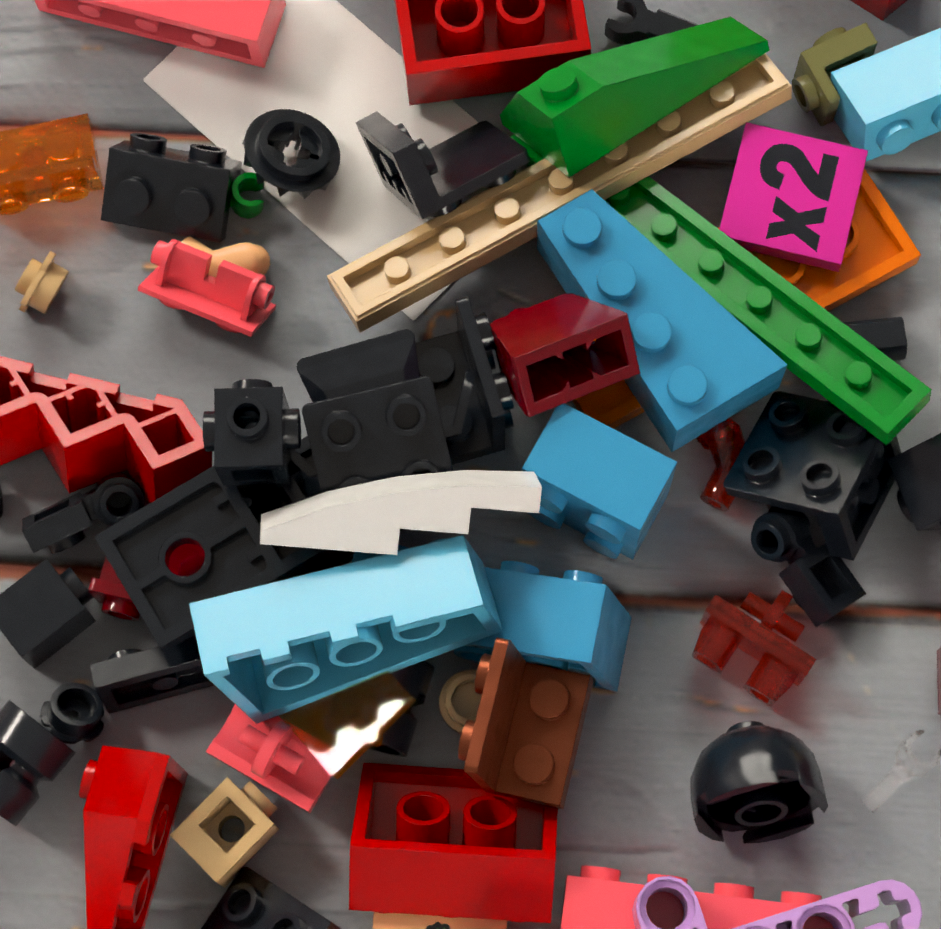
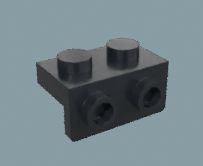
M145 133L130 134V141L124 140L109 148L101 213L102 221L219 243L226 239L233 180L241 174L242 166L241 161L226 158V149L204 144H191L189 151L167 148L166 138Z

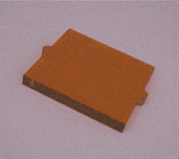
M385 671L279 716L287 725L293 727L292 731L330 775L338 780L372 745L377 747L382 744L383 733L416 699L390 672Z

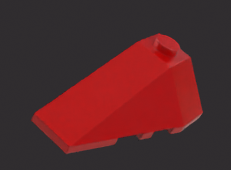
M102 745L98 761L90 759L85 767L79 796L86 799L83 819L87 929L145 928L170 834L188 773L170 755Z

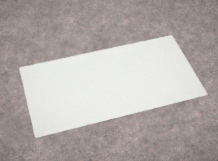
M285 0L286 6L265 68L177 46L143 79L144 82L217 147L226 149V155L230 159L241 161V168L246 173L256 172L252 167L243 165L245 149L242 142L249 125L258 116L277 109L297 110L313 116L331 131L340 149V165L326 190H314L304 199L298 192L292 191L280 197L277 187L268 182H265L264 189L348 264L435 218L428 216L421 219L383 185L355 122L377 111L395 126L402 123L414 141L421 138L429 149L478 123L453 100L409 106L402 56L337 0ZM292 140L283 151V162L290 167L295 165L298 160L296 158L297 150L294 149L296 142ZM523 165L520 168L516 169V174L526 169L527 167ZM482 187L478 189L477 191L462 198L461 203L469 200L470 198L482 193L483 191L489 188ZM449 285L401 311L411 320H416Z

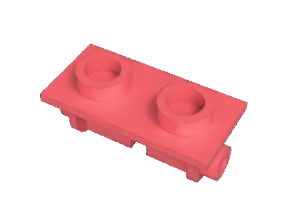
M172 239L169 243L159 240L152 251L150 259L151 263L158 267L138 286V291L159 299L167 307L186 310L215 322L223 330L242 333L249 337L254 335L275 310L276 304L271 303L275 286L266 283L265 275L223 260L218 267L215 278L208 275L213 255L181 243V241Z

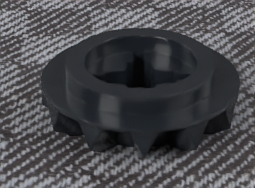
M277 109L258 116L249 125L242 142L245 149L243 165L254 169L257 185L265 182L277 187L280 197L292 191L298 192L306 199L314 190H326L340 165V149L331 131L313 116L297 110ZM291 140L296 142L294 149L297 150L296 158L298 159L292 167L287 166L283 162V151L285 147L289 146Z

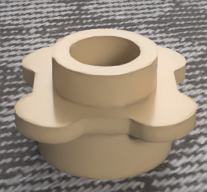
M50 251L43 263L32 258L15 287L16 292L24 295L20 303V311L25 313L28 307L31 306L46 314L69 273L68 270L54 263L56 253Z

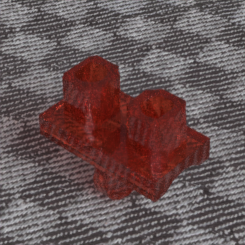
M783 590L772 605L751 591L747 595L740 608L759 619L761 623L715 595L700 621L703 628L692 653L693 658L719 673L723 671L737 648L759 661L743 688L750 695L770 707L790 689L792 684L799 686L817 660L772 631L774 629L793 642H796L805 628L804 625L784 613L793 596Z

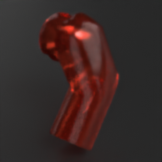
M731 418L719 423L696 438L697 442L701 443L704 449L710 450L716 465L700 498L709 506L725 512L729 510L735 497L726 493L723 482L745 444L740 425Z

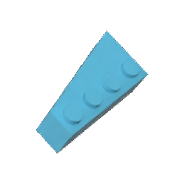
M464 535L438 539L425 545L398 551L397 555L385 554L189 603L204 676L256 724L503 631L484 564Z

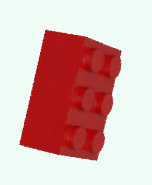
M394 0L409 106L520 91L538 80L545 72L559 67L568 60L591 54V43L583 0Z

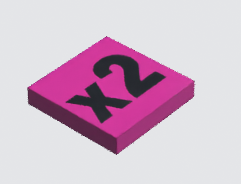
M746 122L719 230L748 251L839 272L868 150Z

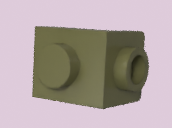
M863 23L848 31L843 27L835 28L819 37L814 42L813 47L800 53L792 79L793 93L802 110L806 113L812 111L821 127L833 122L840 102L839 94L831 82V72L874 55L878 42L867 23Z

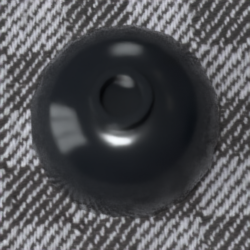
M757 721L737 723L731 726L726 733L712 741L701 751L690 778V797L697 829L703 835L716 841L724 842L722 830L729 832L745 831L742 836L744 844L783 839L806 830L813 825V810L819 807L825 813L828 808L824 783L813 752L802 740L792 733L779 728L765 726Z

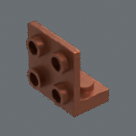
M497 637L492 655L484 653L477 668L475 693L482 696L476 720L468 719L465 722L459 741L458 757L459 760L465 761L464 772L487 793L564 810L594 682L592 677L581 673L528 663L511 640Z

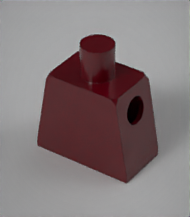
M573 293L562 294L528 308H517L507 316L496 319L490 324L500 372H504L512 396L527 417H532L640 374L627 313Z

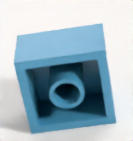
M564 403L555 408L522 467V471L535 472L542 485L539 513L529 514L549 527L560 529L564 523L585 534L584 543L606 557L617 559L621 553L633 560L669 494L677 461Z

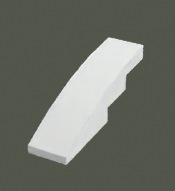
M459 470L395 476L326 491L261 514L260 544L397 555L400 529L468 534L471 508L539 513L542 485L535 472Z

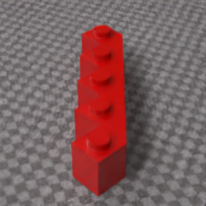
M0 356V466L42 449L69 494L94 484L109 474L128 470L130 475L140 485V489H142L144 497L149 504L212 467V452L205 451L203 430L182 399L157 393L155 399L150 400L121 393L120 384L70 373L67 379L34 372L33 363Z

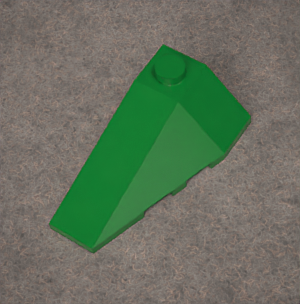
M730 16L568 60L559 67L545 72L538 80L517 92L499 116L503 126L570 178L770 50L768 40Z

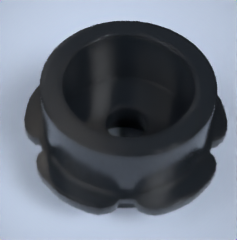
M67 683L61 685L53 692L50 701L43 703L40 718L42 724L45 727H50V733L65 744H75L82 740L90 742L101 734L104 728L101 718H103L105 712L103 703L93 688L81 683ZM67 716L75 717L78 720L70 719Z

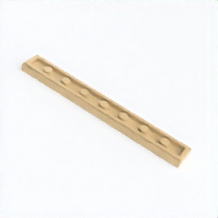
M765 53L570 178L548 160L543 159L515 174L508 182L483 191L461 203L452 212L429 220L327 275L330 288L359 333L536 238L537 221L589 190H594L602 199L606 200L746 124V122L748 123L792 99V85Z

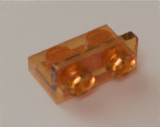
M88 113L0 131V215L17 214L26 210L30 204L49 200L62 203L75 202L87 197L89 192L104 189L92 122Z

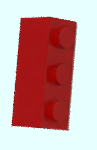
M363 763L350 842L349 910L373 911L384 914L432 915L447 918L507 920L518 923H551L558 808L487 793L464 772V769Z

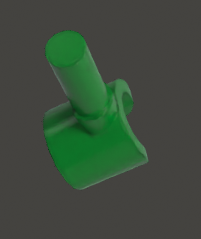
M243 173L233 181L230 207L242 218H255L262 212L264 207L263 200L248 201L240 196V193L243 191L256 192L264 189L265 183L257 185L256 173Z

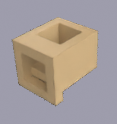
M227 777L170 836L216 883L225 888L234 879L233 876L279 830L269 819L278 808L251 781L240 790ZM234 818L242 820L245 826L243 836L235 842L225 841L221 833L224 823Z

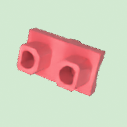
M234 704L225 724L206 750L210 756L308 813H311L344 757L343 753L279 716L256 724L236 704Z

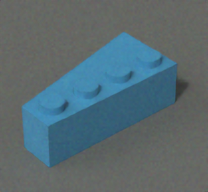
M589 190L537 221V250L567 294L579 295L627 313L640 374L627 378L624 381L671 452L780 387L788 364L594 190Z
M398 545V551L409 549L408 547ZM354 552L352 563L385 554ZM502 561L500 569L485 567L503 631L454 649L453 653L456 656L479 664L484 653L492 655L497 637L512 641L528 663L566 671L572 669L590 673L596 680L594 687L618 691L632 617L606 584H602V577L579 570L564 571L563 578L539 575L540 570L537 567L517 561Z

